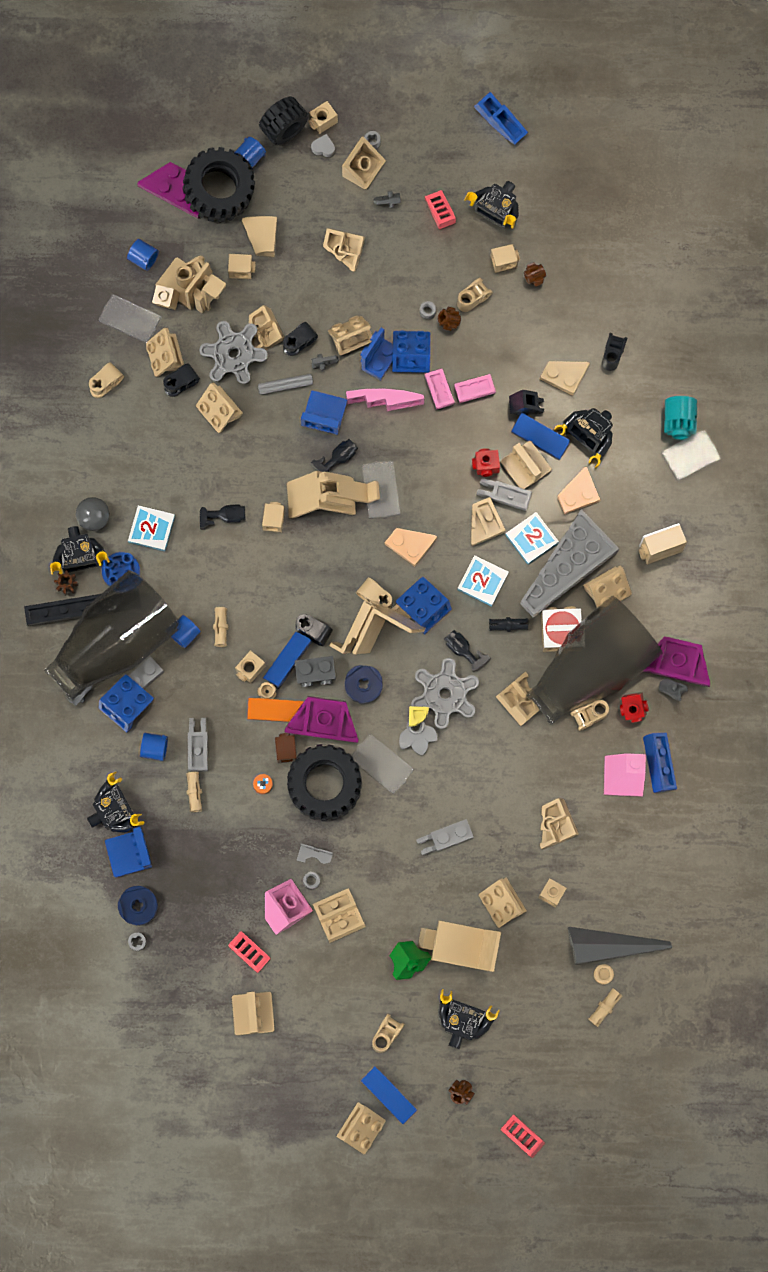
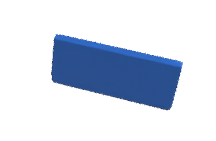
M521 413L511 431L524 440L531 441L535 446L559 460L570 444L569 439Z
M295 632L263 679L274 684L279 689L295 667V660H300L312 643L311 639Z
M651 733L644 736L643 740L653 792L676 790L677 785L667 733Z

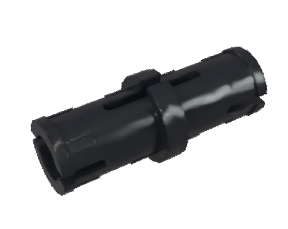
M506 617V619H489V631L506 630L511 632V630H528V618L511 619Z

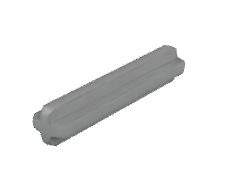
M311 374L260 383L258 384V390L260 394L308 386L313 384V378Z

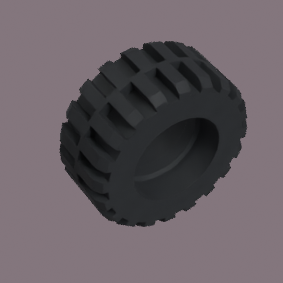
M214 147L208 148L206 153L201 151L197 157L194 156L186 169L183 179V194H186L185 201L187 204H191L190 209L193 212L197 210L199 212L198 216L201 218L206 216L208 221L213 222L214 219H218V222H224L226 218L230 221L236 215L240 216L244 209L248 207L254 193V173L252 170H249L251 166L248 161L243 162L244 157L242 155H235L234 150L230 149L228 152L224 151V147H219L218 150H215ZM210 172L225 173L233 180L236 190L232 196L227 198L213 197L202 186L203 176Z
M319 744L315 748H307L304 753H300L297 756L295 762H292L287 776L288 791L294 806L303 815H308L313 820H336L341 815L345 816L356 805L362 788L361 773L357 762L353 760L349 753L344 752V749L340 747L335 748L334 745L330 744L328 746ZM318 766H332L340 772L343 778L342 790L333 799L318 800L307 790L306 780L308 774Z

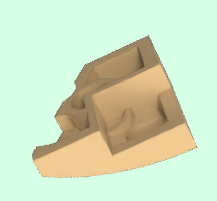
M256 216L242 218V223L256 256L274 257L277 217Z
M327 228L323 247L335 255L351 271L355 272L365 237Z
M263 305L249 315V323L255 324L258 329L257 334L252 339V345L255 348L268 350L284 340L285 337L271 308Z
M526 672L496 696L520 726L539 711L538 704L534 700L533 689L529 688L527 682L529 676Z
M557 798L542 806L541 849L579 835L564 799Z

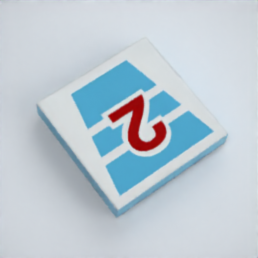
M138 505L128 542L165 551L175 514Z
M537 512L506 533V537L527 564H530L559 543Z
M474 555L458 590L492 607L509 572Z

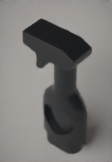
M350 439L342 441L333 450L332 458L325 465L322 464L325 461L323 456L320 460L314 459L311 462V466L316 471L329 472L336 464L345 463L356 454L355 451L358 447Z
M240 504L225 505L216 511H207L205 507H201L200 529L205 530L207 526L215 525L214 521H209L207 518H220L227 523L246 520L245 506H240Z
M453 630L444 638L447 642L446 645L454 654L464 656L472 664L471 669L473 672L478 671L491 659L488 654L484 655L477 650L479 657L477 660L470 652L469 642L460 632L457 633Z

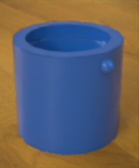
M247 137L244 138L245 141L234 154L237 156L239 154L244 157L243 162L248 161L251 166L250 169H252L263 156H266V150L256 139Z
M137 239L128 252L127 260L148 271L155 263L159 250L141 239Z
M184 615L167 631L169 636L183 648H186L201 632Z
M144 733L140 757L164 761L168 736Z

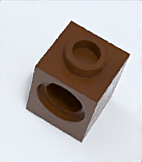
M290 733L279 734V737H275L277 762H295L297 755L294 735L290 736Z

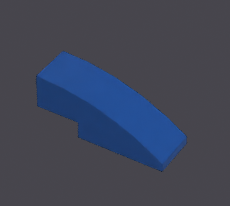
M491 92L474 105L475 109L487 122L512 144L515 145L528 133L505 104L502 106Z
M375 1066L361 1080L402 1124L417 1111Z

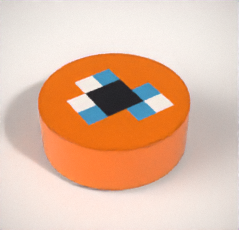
M260 774L255 777L253 787L257 793L267 794L272 789V779L268 775Z

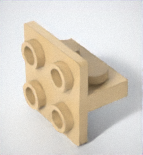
M362 316L351 317L348 322L335 324L332 326V329L328 330L340 356L372 342L370 341L372 337L371 326Z
M163 328L146 342V349L155 377H159L165 371H176L184 365L176 334H169L168 328Z
M214 382L209 385L196 404L198 410L218 433L223 431L227 423L240 418L243 414L221 386H217Z
M531 441L522 446L520 443L513 446L512 453L500 461L516 485L522 489H526L552 470Z
M622 566L614 567L583 585L585 591L594 600L599 612L604 611L632 594Z
M507 877L499 879L479 894L480 899L498 928L527 911Z
M247 992V994L232 996L235 1035L275 1031L271 992Z
M358 1102L336 1137L362 1154H366L377 1134L382 1130L386 1120Z

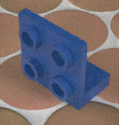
M382 327L378 332L375 331L370 339L372 342L369 347H364L360 355L362 356V370L380 381L393 363V344L384 339L385 329Z
M393 331L392 372H430V332Z
M312 390L306 410L301 416V426L338 435L347 399Z
M421 577L396 600V604L417 624L426 628L422 632L423 634H426L452 610L449 600L424 577Z
M125 674L99 700L98 708L125 732H128L132 728L133 721L154 698Z
M141 827L133 828L134 832L105 840L114 877L152 868Z

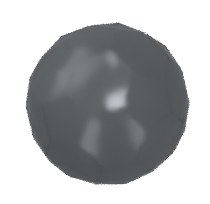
M86 498L76 508V519L79 525L86 530H100L109 520L110 512L108 506L99 498Z

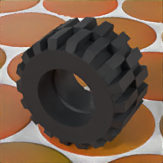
M289 96L277 101L264 113L259 122V127L274 145H280L295 137L303 129L309 117L294 97Z

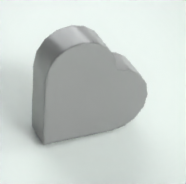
M325 134L312 142L311 150L315 155L331 157L335 153V146L328 135Z

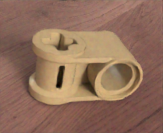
M203 256L195 257L190 262L177 268L176 280L180 287L187 288L205 265ZM182 275H188V276H189V277L186 278V279L180 278Z
M481 278L476 279L459 293L457 307L460 311L469 312L492 295L493 292L486 288ZM462 299H468L470 302L464 303Z
M111 362L107 363L89 380L91 395L95 398H102L123 380L124 375Z
M369 577L356 592L361 599L368 603L370 600L380 603V599L382 601L387 599V604L383 603V607L390 609L392 607L391 595Z
M597 700L587 706L574 710L570 714L575 717L579 725L578 730L581 731L606 718L609 706L604 700ZM595 707H604L605 713L597 714Z
M390 1014L386 1015L372 1041V1047L378 1053H384L389 1049L405 1025L391 1018ZM379 1038L385 1039L387 1042L386 1047L378 1048L375 1044L376 1040Z

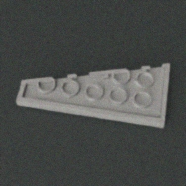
M582 509L521 600V605L532 617L539 614L619 551L614 542Z

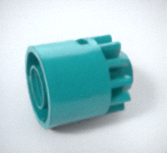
M673 396L665 399L664 433L672 435L674 439H687L691 434H696L697 399L689 396Z

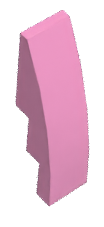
M361 389L346 391L347 404L366 401L367 408L386 404L387 411L424 404V395L404 390Z

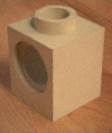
M328 101L309 112L308 122L313 130L316 129L321 134L338 123V115ZM319 117H325L326 119H325V120H319L318 118H319Z
M513 244L491 249V260L495 273L517 268V262L520 261L518 250H514Z
M229 254V278L251 279L252 273H255L256 265L252 261V255Z
M156 285L152 303L160 307L176 310L180 292L173 288Z
M265 503L262 523L263 530L282 532L285 509L281 503Z
M250 650L235 667L236 675L243 682L247 680L249 683H252L266 667L265 662ZM251 664L255 668L252 672H246L244 670L245 666Z
M549 878L539 899L556 908L567 888Z

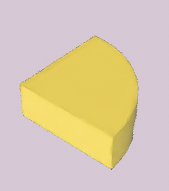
M409 706V727L422 723L428 715L429 707Z

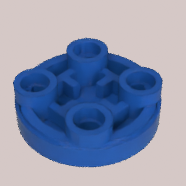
M117 552L108 557L109 563L107 560L103 561L102 576L105 583L112 589L127 590L133 587L139 580L140 566L130 553Z

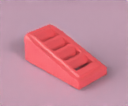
M442 190L425 196L438 229L456 223V217ZM440 196V200L434 202L431 201V199ZM443 203V205L439 207H434L437 204ZM444 208L446 210L441 213H437V211L442 210ZM448 214V217L440 219L441 216Z
M242 931L228 945L232 951L257 973L271 959ZM242 939H244L245 942L239 949H237L236 946ZM248 945H251L252 947L243 955L241 952ZM256 950L257 953L249 960V955ZM262 955V960L255 966L253 963Z
M514 1114L500 1129L531 1158L545 1144L541 1138ZM515 1123L519 1124L512 1133L508 1132ZM523 1128L524 1132L516 1139L515 1136ZM528 1134H530V1138L524 1144H522L521 1142L525 1139V1137ZM534 1140L537 1141L530 1150L527 1149Z

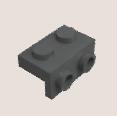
M333 656L295 660L297 684H301L302 687L313 686V682L321 681V685L332 684V680L336 679Z

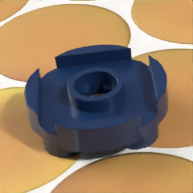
M358 665L347 673L345 691L351 700L359 704H366L375 701L380 696L383 682L382 676L377 669L372 666ZM367 680L369 682L367 684L368 688H360L359 681L365 682Z
M132 886L126 889L118 901L119 914L128 924L134 926L145 925L156 916L158 909L157 899L145 887ZM137 900H139V903H143L140 911L132 908Z

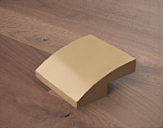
M349 888L313 904L329 943L365 928Z

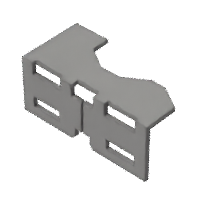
M301 843L297 861L305 863L307 858L314 857L322 864H327L331 862L333 853Z

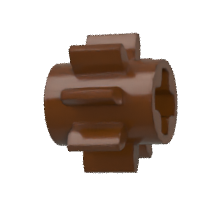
M535 262L526 265V271L523 273L527 283H532L535 287L543 284V278L546 277L543 266L541 264L536 265Z
M449 306L447 310L442 309L438 315L439 326H443V329L451 331L452 328L456 329L461 322L460 312L455 311V308Z
M67 570L65 574L61 575L58 573V580H54V583L59 585L56 588L57 592L62 590L65 596L67 592L71 591L74 593V586H78V582L73 581L76 575L72 574L70 576ZM66 580L69 582V585L63 584V581Z
M455 1080L448 1090L451 1093V1100L456 1104L465 1103L467 1105L475 1095L472 1092L473 1086L466 1080H461L460 1082Z

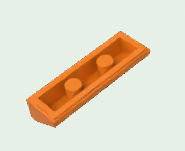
M248 698L247 719L289 722L304 701Z

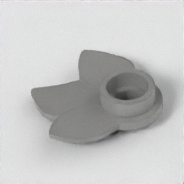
M408 721L407 729L401 732L399 737L400 748L406 749L411 746L417 754L422 756L427 751L428 742L437 741V733L433 727L425 725L424 721L419 724L420 729L415 731L412 727H409Z

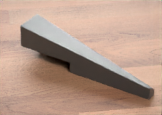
M568 927L575 965L672 948L670 941Z

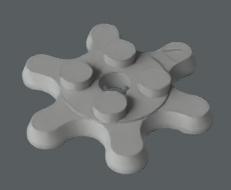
M221 321L216 327L219 333L218 341L214 344H202L199 352L202 356L212 357L215 360V366L209 373L213 381H220L226 373L232 372L236 375L239 383L246 384L251 378L248 372V365L253 361H265L268 353L265 349L255 348L252 345V339L258 330L255 324L249 323L241 332L235 333L231 330L228 322ZM232 349L239 350L236 358L229 356Z
M446 658L442 661V668L438 674H430L425 669H419L415 673L417 682L424 686V693L419 697H415L411 702V706L429 707L435 712L434 723L440 729L447 727L449 716L453 712H460L466 718H470L475 714V707L467 701L466 694L468 691L478 687L479 680L474 675H469L466 678L457 677L455 674L456 663L451 658ZM442 689H448L451 695L444 699L441 698L439 693Z

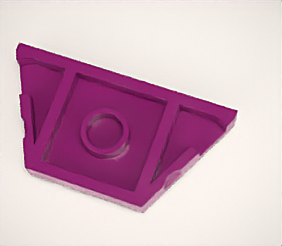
M169 162L138 181L137 186L197 219L200 218L198 216L199 212L197 210L193 212L190 209L191 204H187L185 201L186 194H183L185 169Z
M664 636L658 645L650 651L646 659L637 667L640 671L706 687L711 685L703 648L700 644Z
M307 696L284 729L285 733L358 743V736L346 701Z

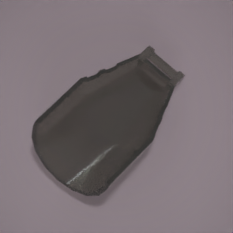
M128 570L84 609L79 621L75 624L72 633L65 641L56 659L44 671L47 675L50 674L66 693L65 696L70 700L84 688L139 666L180 630V623L162 597L137 573ZM58 666L75 685L73 689L57 672L56 668Z
M612 595L567 634L566 639L556 652L555 657L548 665L538 684L526 694V697L536 704L547 717V722L551 725L568 712L619 692L660 657L663 652L655 639L619 599ZM542 691L557 711L552 713L537 694Z

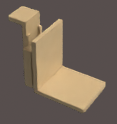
M176 257L156 285L179 291L178 302L190 310L196 305V310L201 313L205 309L209 311L211 309L210 302L213 298H219V295L226 287V283L211 274L210 264L206 262L187 288L180 287L176 280V270L186 263ZM182 275L180 278L186 279V278H188L189 276H188V275Z
M315 471L287 482L289 518L291 519L318 509L355 515V502L371 503L380 499L378 481L367 484L355 482L350 476L330 472Z
M370 600L368 603L364 601L344 644L331 642L329 646L342 654L351 653L354 644H356L352 652L353 654L370 653L385 620L409 633L424 632L426 628L388 607H383L378 602Z
M438 921L437 931L421 928L418 947L433 950L431 960L494 972L501 932Z

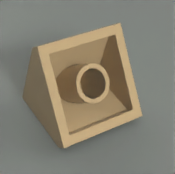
M361 137L342 165V177L367 190L386 160L364 137Z

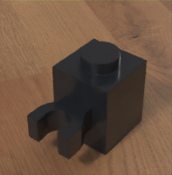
M520 390L509 396L510 414L519 416L521 413L525 415L531 413L541 414L544 412V408H540L538 404L543 403L544 398H538V392Z

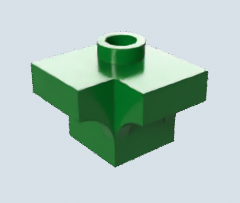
M413 941L398 942L389 955L394 963L393 976L396 980L411 979L415 972L423 971L432 958L428 952L420 950Z

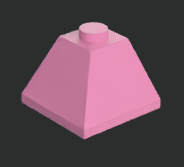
M646 754L605 756L604 795L642 797L645 781Z
M292 879L265 892V920L276 935L313 911Z

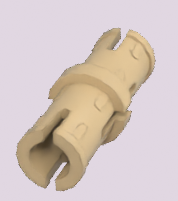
M225 607L215 608V624L213 629L215 630L214 646L216 647L227 646L226 634L228 624L226 621L227 608Z
M199 772L186 773L188 790L186 792L189 795L190 812L202 811L200 795L202 794V789H200Z
M612 988L607 997L602 1002H599L598 1008L588 1020L599 1027L604 1018L612 1013L613 1007L622 998V995Z

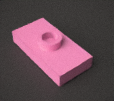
M443 369L426 373L424 376L436 410L453 405L454 399Z
M490 374L454 384L459 403L495 394L496 392Z

